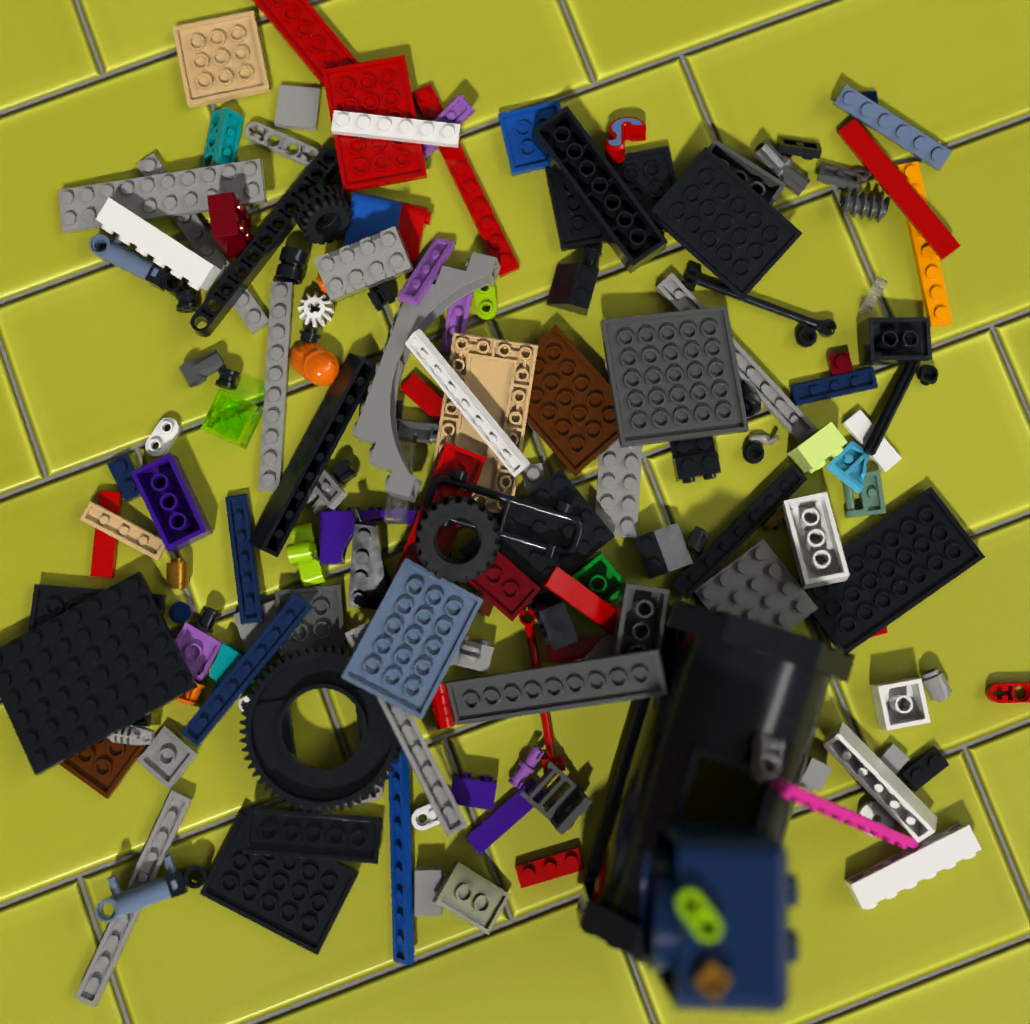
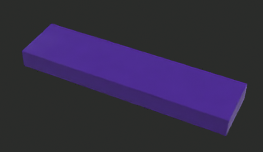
M533 778L466 836V839L479 854L484 852L534 807L519 794L521 789L527 793L536 783ZM541 789L532 799L536 801L544 791Z

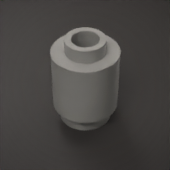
M932 668L921 674L923 678L922 683L931 700L941 702L950 697L949 694L952 690L943 672H939L938 668Z

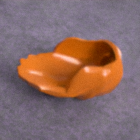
M309 341L298 343L292 347L289 358L291 366L295 371L314 385L329 386L334 383L340 366L332 352L325 350L318 343Z

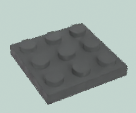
M341 585L275 591L276 615L295 593L313 606L308 615L280 647L279 656L293 655V651H298L301 654L302 648H306L310 652V647L315 646L318 652L319 646L323 645L326 651L329 646H333L334 651L338 647L346 650Z

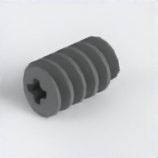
M847 188L841 202L843 216H846L851 211V217L854 218L858 212L860 219H863L865 214H868V221H871L876 216V223H879L888 210L890 197L884 199L882 195H878L875 199V194L870 193L867 197L866 192H861L859 195L857 190H853L850 194V189Z

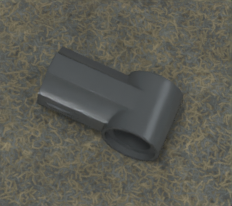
M214 350L198 360L193 359L183 363L179 369L189 387L192 388L204 383L207 380L206 377L219 371V368H225L226 365L219 352Z

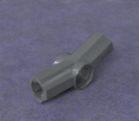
M763 140L754 148L752 155L767 172L786 183L785 187L797 196L802 193L811 181L795 169L793 162L788 157L780 155L767 140Z

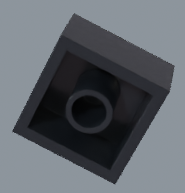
M551 591L533 598L535 605L531 607L546 645L551 644L555 651L579 641L563 599Z

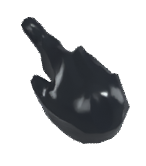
M746 384L741 385L746 416L752 417L760 412L761 399Z

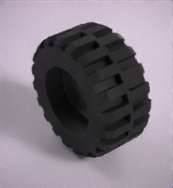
M455 495L442 498L425 510L415 530L414 544L418 553L417 556L428 572L431 571L435 574V577L446 579L447 582L460 581V583H463L473 578L474 580L478 578L480 574L486 573L490 569L491 564L497 558L501 537L494 515L483 503L471 497ZM449 519H466L478 531V546L467 558L451 559L445 556L437 545V532L440 526Z

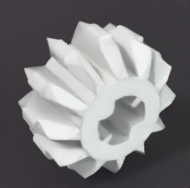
M316 291L314 297L307 293L308 299H300L303 306L297 308L301 312L299 318L305 320L304 324L306 326L312 324L314 329H317L318 323L325 327L324 321L331 322L332 318L329 315L334 314V309L330 308L333 305L332 301L327 300V295L323 294L320 296ZM314 308H315V309H318V308L320 309L319 312H317V311H314V312H313L312 310H313Z

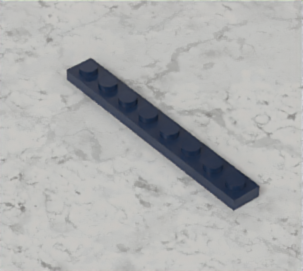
M295 593L180 733L197 747L200 746L308 615L313 606Z

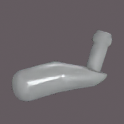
M753 434L749 436L750 443L762 442L768 445H772L774 441L780 439L779 435L770 437L765 434Z

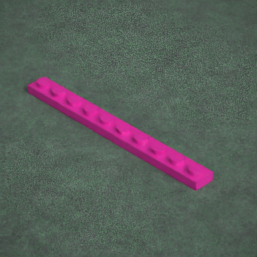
M775 776L770 779L769 785L777 789L776 794L788 800H792L830 818L832 817L905 850L907 846L913 849L918 847L919 843L914 838Z

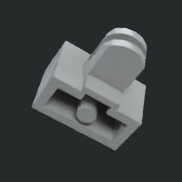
M465 635L451 664L488 673L494 647L490 646L491 641L478 639L477 643L469 641L470 636Z

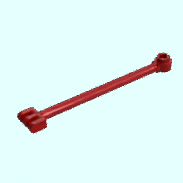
M527 608V613L531 614V619L525 621L523 615L526 612L523 609L519 613V621L525 626L532 668L540 667L533 627L536 618L533 610ZM549 712L540 713L548 756L547 758H541L543 772L545 773L548 770L546 764L548 760L553 764L560 763V770L566 771L563 755L556 756Z

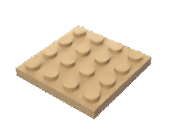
M254 10L172 27L189 108L271 92Z

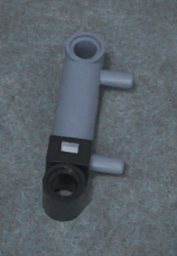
M96 234L90 239V250L101 260L107 261L147 281L150 285L163 292L166 290L173 297H175V293L178 291L188 290L187 281L184 278L180 280L172 275L168 266L162 268L148 258L122 246L123 242L118 239L119 234H117L114 241L103 234ZM104 244H107L106 248L103 251H100V248ZM179 281L177 287L171 288L173 282Z
M170 854L163 858L168 872L166 876L121 892L116 875L108 877L107 880L112 896L106 897L98 903L95 909L96 917L101 922H111L114 919L158 902L187 893L189 888H199L207 880V869L201 864H193L184 873L183 869H176L173 856ZM191 871H200L202 879L199 882H193L190 879ZM110 903L114 906V913L112 915L104 913V904Z

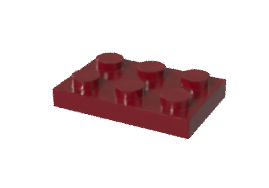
M498 551L495 562L491 564L490 569L486 573L483 572L474 580L473 578L467 580L474 589L511 621L518 616L541 590L539 585L500 551Z

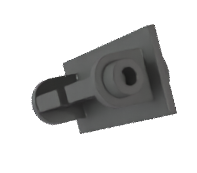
M396 419L399 441H413V438H417V442L436 443L439 423Z

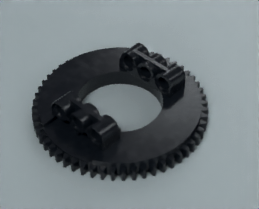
M323 645L319 646L318 652L315 646L310 647V652L306 648H302L301 655L298 651H293V658L289 654L284 655L285 662L281 659L276 660L278 667L273 664L270 665L271 673L263 671L265 679H256L260 686L253 685L251 687L255 694H247L251 702L243 704L248 710L242 711L241 714L247 718L241 720L240 724L245 725L246 728L239 730V733L246 735V737L240 739V742L247 743V746L241 750L249 752L244 760L252 761L248 769H256L252 776L260 775L257 783H266L264 791L272 788L271 797L277 793L280 794L278 802L286 798V806H290L295 802L296 810L303 805L304 812H307L311 806L313 813H316L319 807L322 813H325L329 807L331 813L336 811V806L339 807L340 811H343L345 803L349 808H352L353 800L360 804L362 802L361 796L367 800L370 797L368 791L375 794L377 792L375 785L379 787L384 785L381 777L385 780L389 779L386 771L393 773L395 769L391 764H398L399 762L394 756L402 754V751L397 748L401 747L376 696L341 678L352 657L350 649H347L343 654L342 647H338L334 652L333 646H329L326 651ZM325 688L338 691L347 696L356 706L360 744L350 759L330 768L308 765L300 760L296 753L291 706L300 696L313 689Z

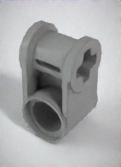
M762 731L756 733L752 744L753 753L750 773L756 781L765 782L780 773L782 753L785 746L783 738H773L765 735Z

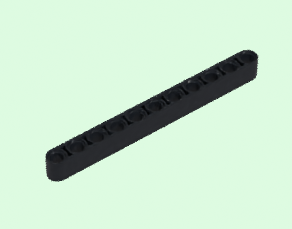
M324 148L194 313L190 324L198 336L208 337L214 332L297 225L293 217L294 212L287 210L297 205L296 200L302 197L300 193L302 191H309L308 189L311 187L314 189L317 185H322V187L328 185L338 172L339 163L335 149ZM327 159L334 160L332 163H326L325 161ZM315 175L322 176L320 179H313ZM277 223H284L282 228H275ZM265 239L272 240L268 245L262 244ZM251 256H259L256 261H249ZM239 272H246L243 278L236 277ZM226 289H233V292L231 294H223ZM220 305L218 311H210L212 306ZM200 322H207L206 327L202 329L197 328Z

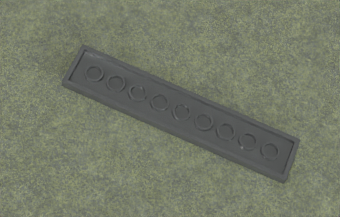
M659 648L464 678L446 683L456 725L668 695L667 680Z

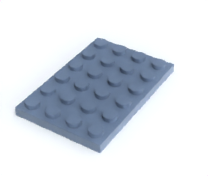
M405 558L341 678L422 720L483 599L452 582H447L446 579L435 577V574L431 571L428 572L424 567Z

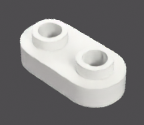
M169 417L160 420L146 441L145 449L147 453L156 458L165 456L180 434V424ZM169 424L171 426L170 430L165 431V426ZM158 442L159 447L154 450L153 445Z
M430 803L417 808L411 817L413 826L418 830H426L440 824ZM425 814L427 816V820L421 821L419 819V815Z

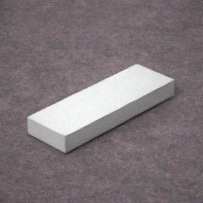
M858 410L842 424L864 449L875 426L861 410ZM883 438L876 454L870 456L883 473L902 459L885 438Z

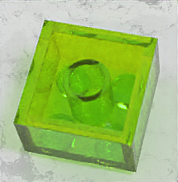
M219 389L201 429L246 450L263 414V410Z

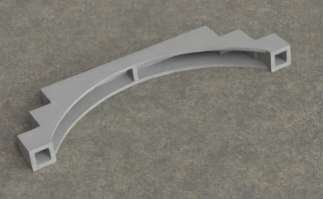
M473 252L471 258L466 262V271L442 265L439 274L435 278V284L430 286L418 306L403 302L398 308V317L390 329V338L388 343L384 345L381 362L376 366V375L368 387V396L361 405L360 417L353 427V436L359 442L374 446L369 453V463L375 469L391 473L385 480V491L391 496L415 503L422 484L412 474L405 460L398 438L396 423L398 388L404 367L411 354L410 349L405 343L414 331L421 329L424 333L434 320L461 298L487 285L494 286L501 268L497 257Z

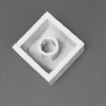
M910 677L870 685L880 729L893 730L931 723L921 678Z

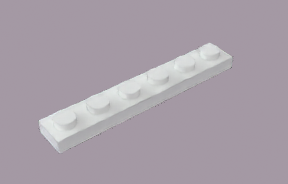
M337 110L333 112L331 127L332 134L454 148L459 146L461 130L460 124Z

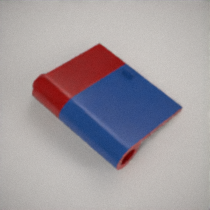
M355 191L350 204L353 218L350 221V228L346 229L343 247L395 226L401 233L415 269L423 230L426 228V225H430L432 220V212H429V207Z

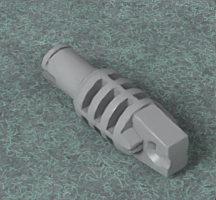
M129 725L107 738L113 743L150 745L154 741V730L138 725Z

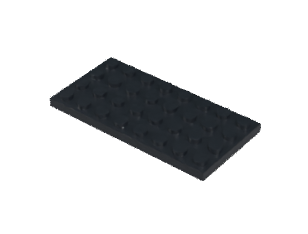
M930 487L842 548L850 574L846 581L804 589V591L818 608L811 614L835 647L849 653L985 558V556L933 488ZM799 578V579H797L796 581H797V582L799 583V585L801 586V582H800V578Z

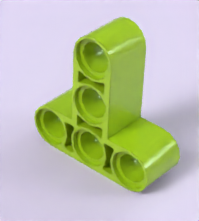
M312 522L294 526L290 533L293 544L286 545L291 565L298 566L304 587L325 583L326 575L323 565L320 564V550Z

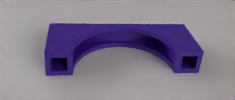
M394 506L390 507V510L383 511L382 507H369V511L360 512L367 523L379 520H396L413 527L421 506H412V510H403V507ZM348 507L347 511H339V508L334 510L326 508V512H320V564L345 565V555L353 539L355 523L350 510L355 507Z

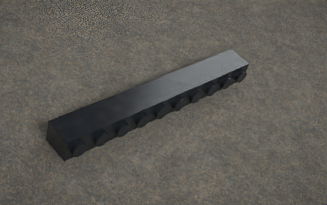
M349 353L249 541L250 544L278 558L375 374L376 365L366 358Z

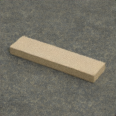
M89 501L79 520L159 561L166 549L161 537L92 501Z

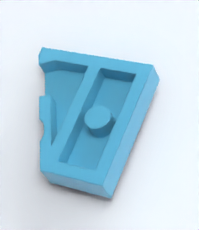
M852 440L844 448L843 452L828 463L826 469L859 495L864 488L863 479L866 475V464L869 455Z

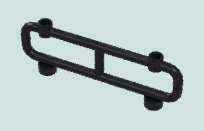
M455 468L451 469L450 476L439 475L434 477L427 487L424 497L425 510L431 506L437 486L446 484L504 502L497 522L502 539L544 551L543 556L555 559L556 555L563 557L571 556L580 547L584 534V525L579 517L572 514L574 507L572 504L557 500L554 509L467 482L469 473ZM512 505L574 524L576 529L571 545L568 548H562L504 530ZM452 518L442 524L443 526L450 527L451 523L477 531L470 521L463 518Z

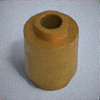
M171 558V563H166V584H169V589H187V583H189V563L184 562V558Z

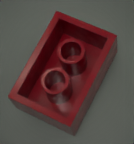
M234 192L208 195L212 238L228 258L239 257L254 238V235H251L250 227H253L252 217L247 213L246 207H243L241 199H238Z

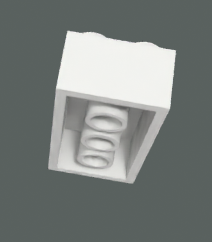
M827 492L784 500L781 509L785 514L784 521L803 590L846 581L850 574Z

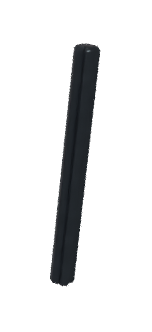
M921 361L905 364L863 449L866 454L870 456L876 454Z

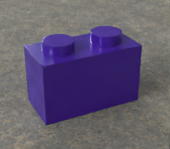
M463 771L454 774L451 793L457 805L493 810L497 781L493 780V776L480 775V778L471 777L472 773Z

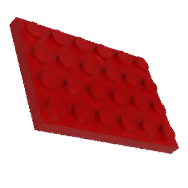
M405 55L322 69L331 124L334 110L416 119ZM333 134L344 193L427 178L421 144Z

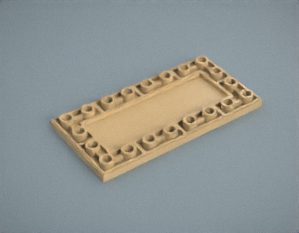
M453 332L448 364L522 453L539 345ZM444 392L431 479L447 442L487 458L476 485L515 496L518 475L514 478ZM473 493L471 497L483 503L492 513L500 514L504 502Z

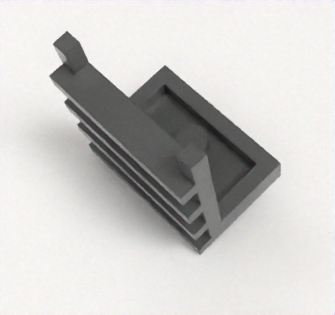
M548 760L546 764L550 768L527 793L521 789L519 794L542 813L555 829L563 835L572 828L576 819L589 809L592 800L574 781ZM557 773L559 776L542 793V795L536 801H534L532 798L553 777V775ZM566 781L568 784L550 802V804L545 809H543L541 806L563 784V782Z

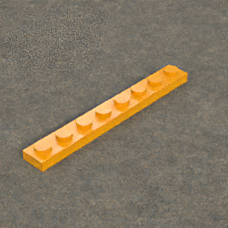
M918 161L897 165L896 168L927 204ZM906 218L926 316L930 317V328L950 325L953 322L939 257Z

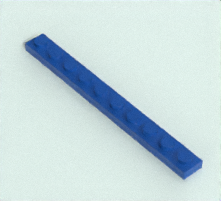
M397 747L402 751V754L394 756L399 762L398 764H391L395 769L393 773L388 772L393 962L411 965L414 964L415 949L409 761L402 747Z

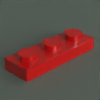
M578 846L515 865L521 888L585 870Z

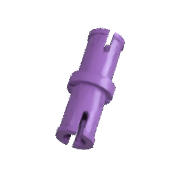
M533 744L524 759L519 761V766L508 780L509 783L520 789L529 774L534 772V767L545 752Z

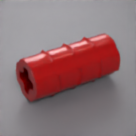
M443 682L431 701V709L433 710L437 730L455 726L446 682Z

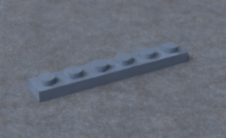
M847 84L833 103L834 106L856 118L937 171L942 168L952 153L945 146Z

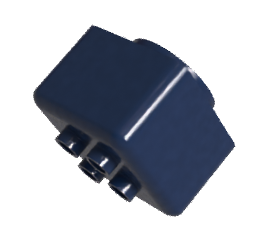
M658 822L656 849H646L643 859L641 880L642 945L646 968L648 971H656L657 978L674 1009L779 1012L785 1008L789 999V963H797L799 946L795 929H789V907L797 906L798 883L796 875L788 873V853L784 844L750 824ZM693 888L697 890L720 919L723 930L720 938L715 942L705 943L699 940L676 909L675 898L682 889ZM687 898L684 905L691 907L694 903L693 898ZM705 921L702 924V930L706 931L711 927V922ZM708 958L733 978L716 1003L691 982Z

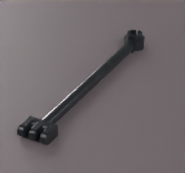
M688 265L686 270L693 273V275L685 273L683 276L684 279L691 282H681L689 290L694 291L695 286L699 285L815 328L825 338L831 337L837 329L836 323L831 319L818 321L748 294L742 300L729 287L700 277L702 269ZM823 327H828L830 332H824Z

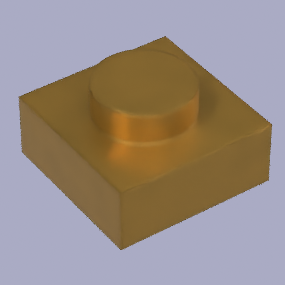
M708 958L691 982L716 1003L733 978Z

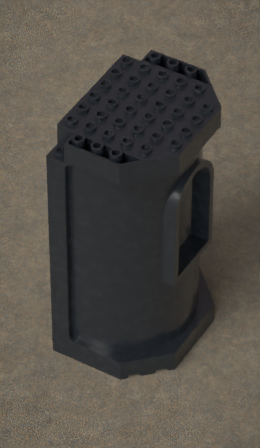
M681 600L668 601L660 651L667 680L668 695L636 699L583 876L584 885L576 908L579 927L582 928L583 932L594 935L607 942L608 946L631 955L633 960L645 963L641 931V880L644 854L646 849H656L658 822H681L699 757L750 772L753 740L756 733L762 731L765 735L773 738L781 737L785 742L781 771L775 777L800 787L829 682L831 679L848 682L855 659L854 654L844 652L842 649L834 646L827 648V643L732 613L715 611L713 614L712 609L708 607L689 604ZM769 779L762 783L751 825L784 844L795 802L776 794L777 789L769 785Z

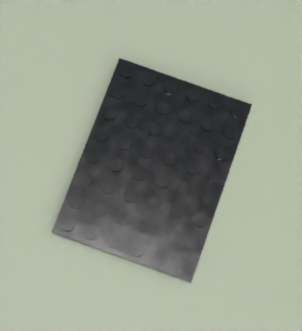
M141 572L135 573L0 647V698L35 775L48 771L198 688Z

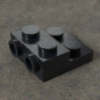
M713 436L669 442L676 481H682L683 484L695 482V478L703 477L704 480L717 478L716 475L721 472Z

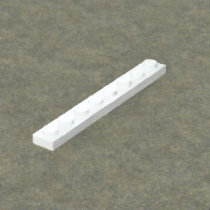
M421 329L414 331L405 345L515 478L530 465V462Z

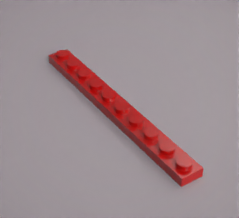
M431 84L412 92L424 120L433 121L443 111ZM460 143L458 148L440 146L438 150L489 255L497 257L501 266L499 271L500 278L519 270V265Z

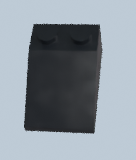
M930 317L867 318L858 323L860 366L932 360Z

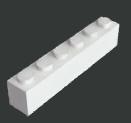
M111 198L107 199L96 217V220L102 223V229L110 234L116 232L120 235L118 239L128 246L133 243L137 246L135 249L137 252L145 257L148 254L154 257L153 262L162 268L168 266L171 268L170 273L180 280L185 277L189 280L187 284L197 291L202 288L208 292L221 271Z
M843 721L826 734L823 746L918 843L936 832L938 817Z
M960 821L919 842L917 849L909 847L845 879V882L856 904L862 909H872L878 905L877 902L883 899L894 898L897 896V892L915 887L917 882L922 879L935 877L937 875L936 872L942 869L955 867L956 862L962 859L973 858L976 852L982 849L970 825Z

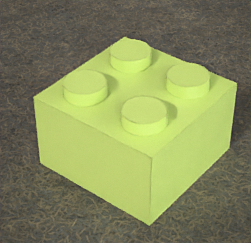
M831 421L788 452L787 455L802 474L807 471L813 473L827 464L825 459L829 461L843 452L842 446L848 442Z

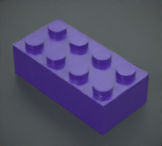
M169 453L131 472L167 551L175 552L213 533L177 456Z

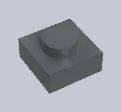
M695 526L688 536L687 546L701 554L710 534L703 528Z

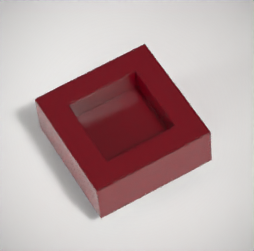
M849 350L826 356L830 376L853 371Z

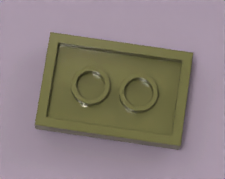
M455 860L432 901L489 935L511 894Z

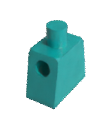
M222 643L209 673V677L217 681L211 691L212 693L245 654L230 643Z

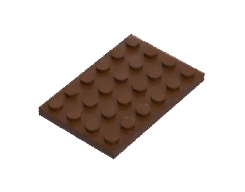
M555 325L534 343L539 345L527 422L574 476H577L619 438L610 384L559 327Z

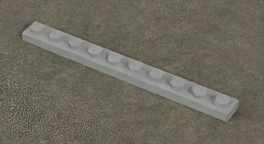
M154 153L136 164L144 177L167 173ZM191 214L172 217L197 254L221 270L215 279L219 283L231 267V264L198 216ZM226 289L224 291L225 295L231 294L233 289ZM246 289L235 303L234 308L250 331L255 334L269 324V319L249 290Z
M673 273L667 276L655 288L676 311L705 308ZM733 339L741 382L758 395L766 409L800 444L817 428Z
M271 281L258 491L276 492L282 481L294 284L292 282Z
M365 623L345 633L353 652H355L367 629ZM376 697L446 836L449 837L467 827L468 825L413 716Z
M175 789L171 790L125 891L157 878L164 863L163 858L167 856L191 805L192 797ZM142 909L114 919L109 923L75 999L94 1008L98 1005Z

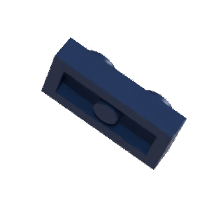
M125 454L107 464L125 502H130L141 496L131 474L136 468L129 455Z

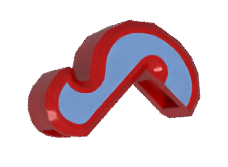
M622 117L610 123L608 126V139L605 140V156L610 163L617 164L625 160V140L630 142L646 140V125L644 121L635 117Z

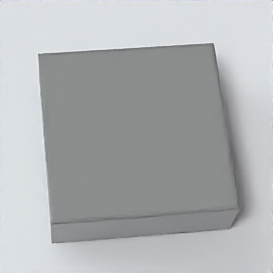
M890 743L878 757L895 775L910 759L893 743Z

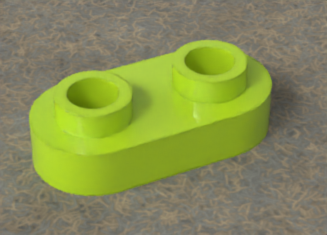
M487 285V291H482L481 289L474 291L476 314L482 321H491L497 314L495 286ZM484 306L490 307L488 312H484L482 309Z
M684 888L679 891L675 898L676 909L697 938L705 943H712L718 940L723 930L722 923L703 896L693 888ZM687 898H693L694 900L691 907L684 905ZM705 921L711 922L710 929L702 930V924Z

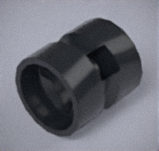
M282 247L279 257L282 263L277 265L275 277L283 282L301 285L305 273L302 268L307 265L308 253L293 247Z

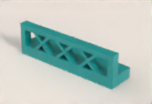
M229 108L212 111L201 168L235 162L244 116Z

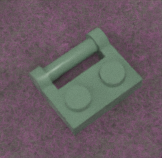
M880 471L866 472L863 479L864 488L859 494L860 510L855 509L853 490L843 483L847 509L845 511V518L886 513Z

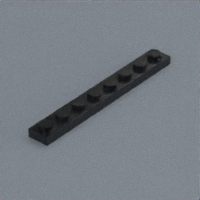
M791 464L670 585L687 600L807 478Z

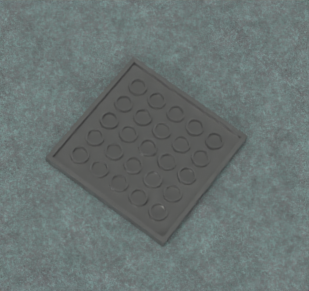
M727 306L604 319L600 321L620 448L749 431Z

